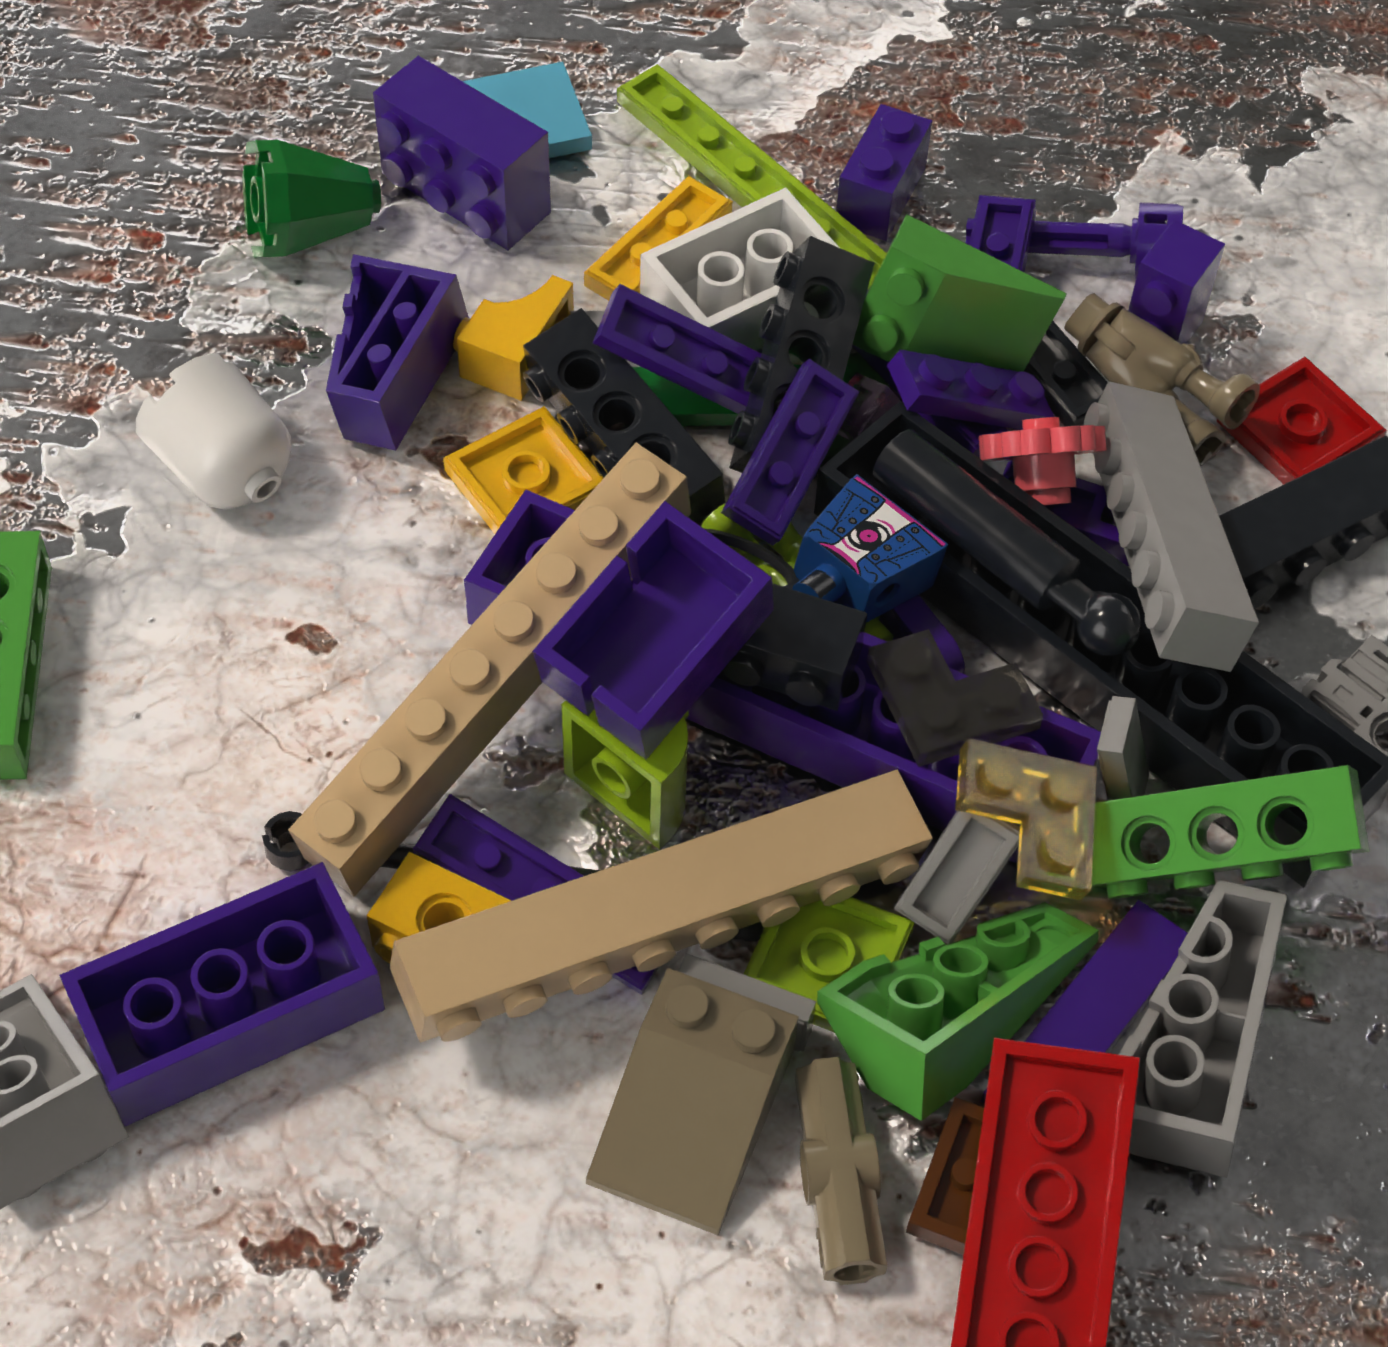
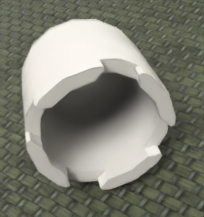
M218 353L195 357L175 368L169 375L175 384L157 402L151 395L147 396L143 401L136 417V434L185 486L207 506L233 509L251 502L259 503L268 499L279 488L281 476L291 458V435L284 423L232 361L225 362Z

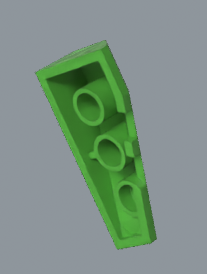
M1046 902L979 923L976 935L947 945L939 937L920 942L919 954L892 963L884 954L864 960L817 991V1003L852 1063H855L856 1070L867 1089L922 1121L970 1085L991 1061L994 1038L1010 1040L1098 942L1099 930Z

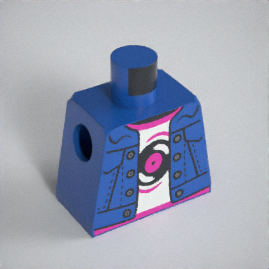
M855 475L804 534L793 569L800 581L793 586L792 590L866 612L867 623L931 588L935 583L949 544L859 475Z

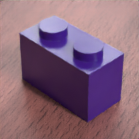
M880 104L839 178L836 211L863 234L883 241H887L926 169L932 120Z
M1173 219L1140 262L1128 311L1156 326L1177 342L1187 344L1203 322L1225 243Z

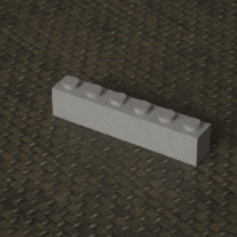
M1108 381L1098 403L1094 402L1090 405L1085 416L1084 425L1105 426L1107 451L1093 453L1095 469L1100 474L1107 495V506L1112 511L1119 532V543L1124 548L1131 569L1132 584L1137 588L1145 613V624L1151 631L1159 658L1231 672L1259 621L1175 398L1171 395Z

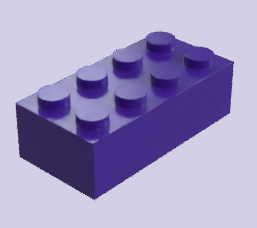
M323 862L59 975L124 1127L385 1010L379 973Z

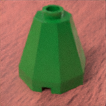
M281 140L246 142L245 154H256L255 165L243 166L242 183L245 226L248 235L259 232L262 246H251L253 257H285L369 226L371 225L372 214L380 212V184L377 179L370 178L367 167Z

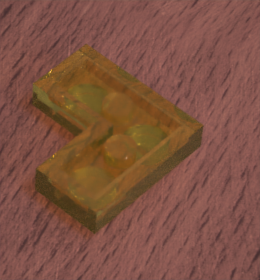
M969 738L960 748L955 810L1020 824L1016 887L1076 900H1082L1091 891L1097 767Z

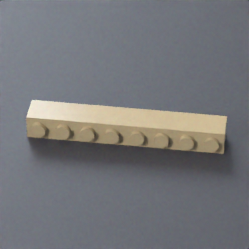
M635 443L288 829L304 859L313 866L323 862L331 879L355 897L543 683L533 654V650L616 555L628 563L631 581L633 580L626 544L664 501L687 517L691 514L687 476L638 443Z
M897 769L395 940L390 970L419 1042L421 1043L438 1036L444 1042L454 1041L473 1033L481 1026V1021L506 1012L510 1018L525 1016L545 1005L548 1001L547 998L570 989L576 995L592 992L607 984L612 979V974L634 966L640 972L656 969L672 960L679 950L699 944L701 949H711L720 946L734 938L739 932L738 929L761 922L763 927L779 925L794 917L800 911V907L819 900L825 906L840 903L856 894L860 886L881 879L883 884L886 885L899 882L918 870V862L933 837Z

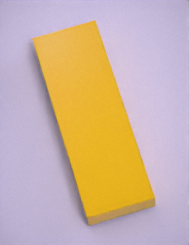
M688 176L584 272V286L608 301L612 292L619 284L640 293V254L731 213L733 201Z

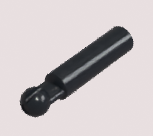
M910 429L905 430L893 438L884 448L875 463L872 475L879 484L1037 610L1044 611L1055 605L1061 607L1076 619L1078 637L1088 650L1103 656H1113L1128 651L1136 643L1142 624L1139 610L1129 598L1118 593L1097 594L1078 579L1081 562L1076 556L917 432Z

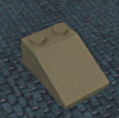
M667 967L640 1027L587 1173L586 1184L719 1236L793 1056L799 1016Z

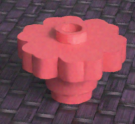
M1059 417L1022 420L1023 430L979 436L980 459L982 461L1012 460L1014 484L1044 506L1071 503L1070 488L1077 487L1074 455L1107 451L1105 426L1060 427Z

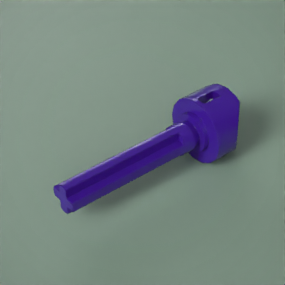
M1139 203V216L1132 219V226L1124 223L1035 221L1028 253L1125 257L1130 255V264H1135L1134 279H1136L1140 262L1171 221L1174 219L1183 223L1184 207L1179 204ZM968 218L966 224L965 243L968 245L974 219Z

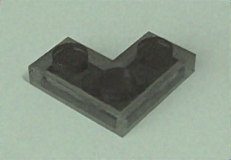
M929 629L875 645L868 649L867 664L918 767L1032 732L1041 727L1044 714L1016 662L955 681Z

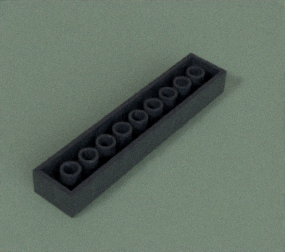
M902 401L895 404L819 468L814 508L815 515L819 516L855 475H859L949 544L934 585L920 595L1096 730L1102 731L1108 702L1112 700V696L1136 698L1148 769L1176 791L1349 765L1357 770L1365 823L1381 807L1388 793V756L1244 651H1242L1231 672L1159 658L1151 631L1145 624V613L1137 588L1132 584L1131 569L917 412L907 411ZM910 429L917 432L1076 556L1081 562L1078 579L1097 594L1118 593L1129 598L1139 610L1142 624L1136 643L1128 651L1113 656H1103L1088 650L1078 637L1076 619L1061 607L1055 605L1044 611L1037 610L879 484L872 475L875 463L884 448L893 438L905 430ZM1299 807L1284 809L1278 814L1274 822L1275 835L1284 845L1298 842L1307 830V818ZM1225 816L1215 820L1238 837L1236 824L1230 817ZM1310 860L1282 864L1283 872L1303 888L1320 872L1311 871Z

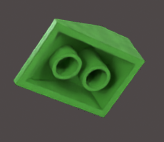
M906 214L866 293L853 345L887 362H890L901 349L928 355L934 354L943 358L964 362L981 363L986 366L1017 372L1024 371L1065 300L1067 293Z

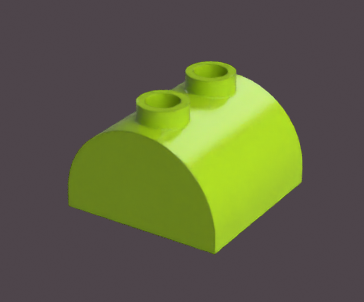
M566 700L561 704L564 774L660 850L675 835L684 816L688 730L685 719L689 716V711L686 712L645 760L598 724L595 709L587 716Z

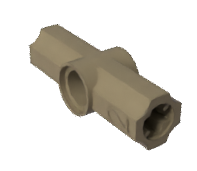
M839 1057L814 1059L810 1064L796 1068L795 1084L803 1140L800 1141L802 1185L807 1206L813 1205L816 1239H818L820 1267L823 1271L824 1280L835 1281L840 1285L866 1283L871 1278L886 1274L887 1270L886 1252L877 1202L881 1193L879 1157L874 1135L866 1133L863 1100L859 1089V1076L857 1075L855 1063L845 1062Z

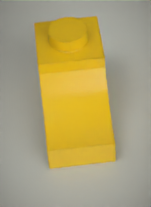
M552 275L542 287L523 298L498 303L483 299L472 317L464 318L455 332L453 348L458 353L459 376L522 401L529 391L523 377V372L528 370L523 345L571 315V311H574L573 282Z

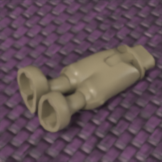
M1095 293L1088 295L1064 326L1065 331L1079 341L1078 350L1085 357L1087 356L1108 381L1174 396L1200 466L1211 459L1222 448L1227 436L1211 422L1201 418L1181 402L1173 391L1174 388L1178 387L1188 391L1209 409L1211 414L1229 429H1235L1242 424L1259 396L1260 385L1248 374H1237L1226 381L1218 380L1203 371L1202 359L1192 344L1177 342L1156 326L1126 310L1119 303L1116 302L1109 305Z

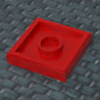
M1306 357L1301 358L1259 384L1260 392L1257 401L1239 427L1229 429L1221 421L1216 420L1283 485L1384 437L1387 432L1380 423Z

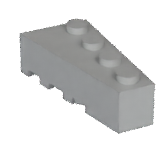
M1218 880L1182 942L1175 962L1165 979H1161L1150 998L1149 1007L1133 1036L1129 1035L1119 1055L1140 1057L1130 1154L1225 1178L1228 1177L1280 938L1287 899L1286 894Z

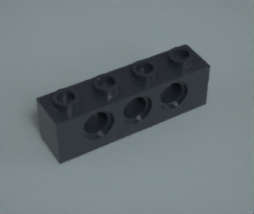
M809 236L793 253L787 251L783 255L773 280L774 285L780 287L776 303L769 306L759 328V337L765 339L761 357L754 359L744 381V391L750 393L745 411H741L737 415L729 434L728 444L735 447L729 466L730 469L743 473L775 414L774 406L779 407L799 369L792 364L789 353L798 357L802 364L811 359L843 381L874 262L812 236ZM804 301L816 309L819 318L814 317L807 311Z
M582 308L524 344L523 349L528 370L523 372V377L528 388L539 402L543 403L549 400L559 412L557 419L566 435L575 444L581 441L586 444L593 453L591 456L592 462L603 478L635 443H638L687 476L691 514L688 518L692 521L698 522L725 503L723 473L626 359L593 344L598 327ZM582 383L595 384L587 389L574 388ZM620 423L630 425L628 428L620 431L608 429L612 425Z

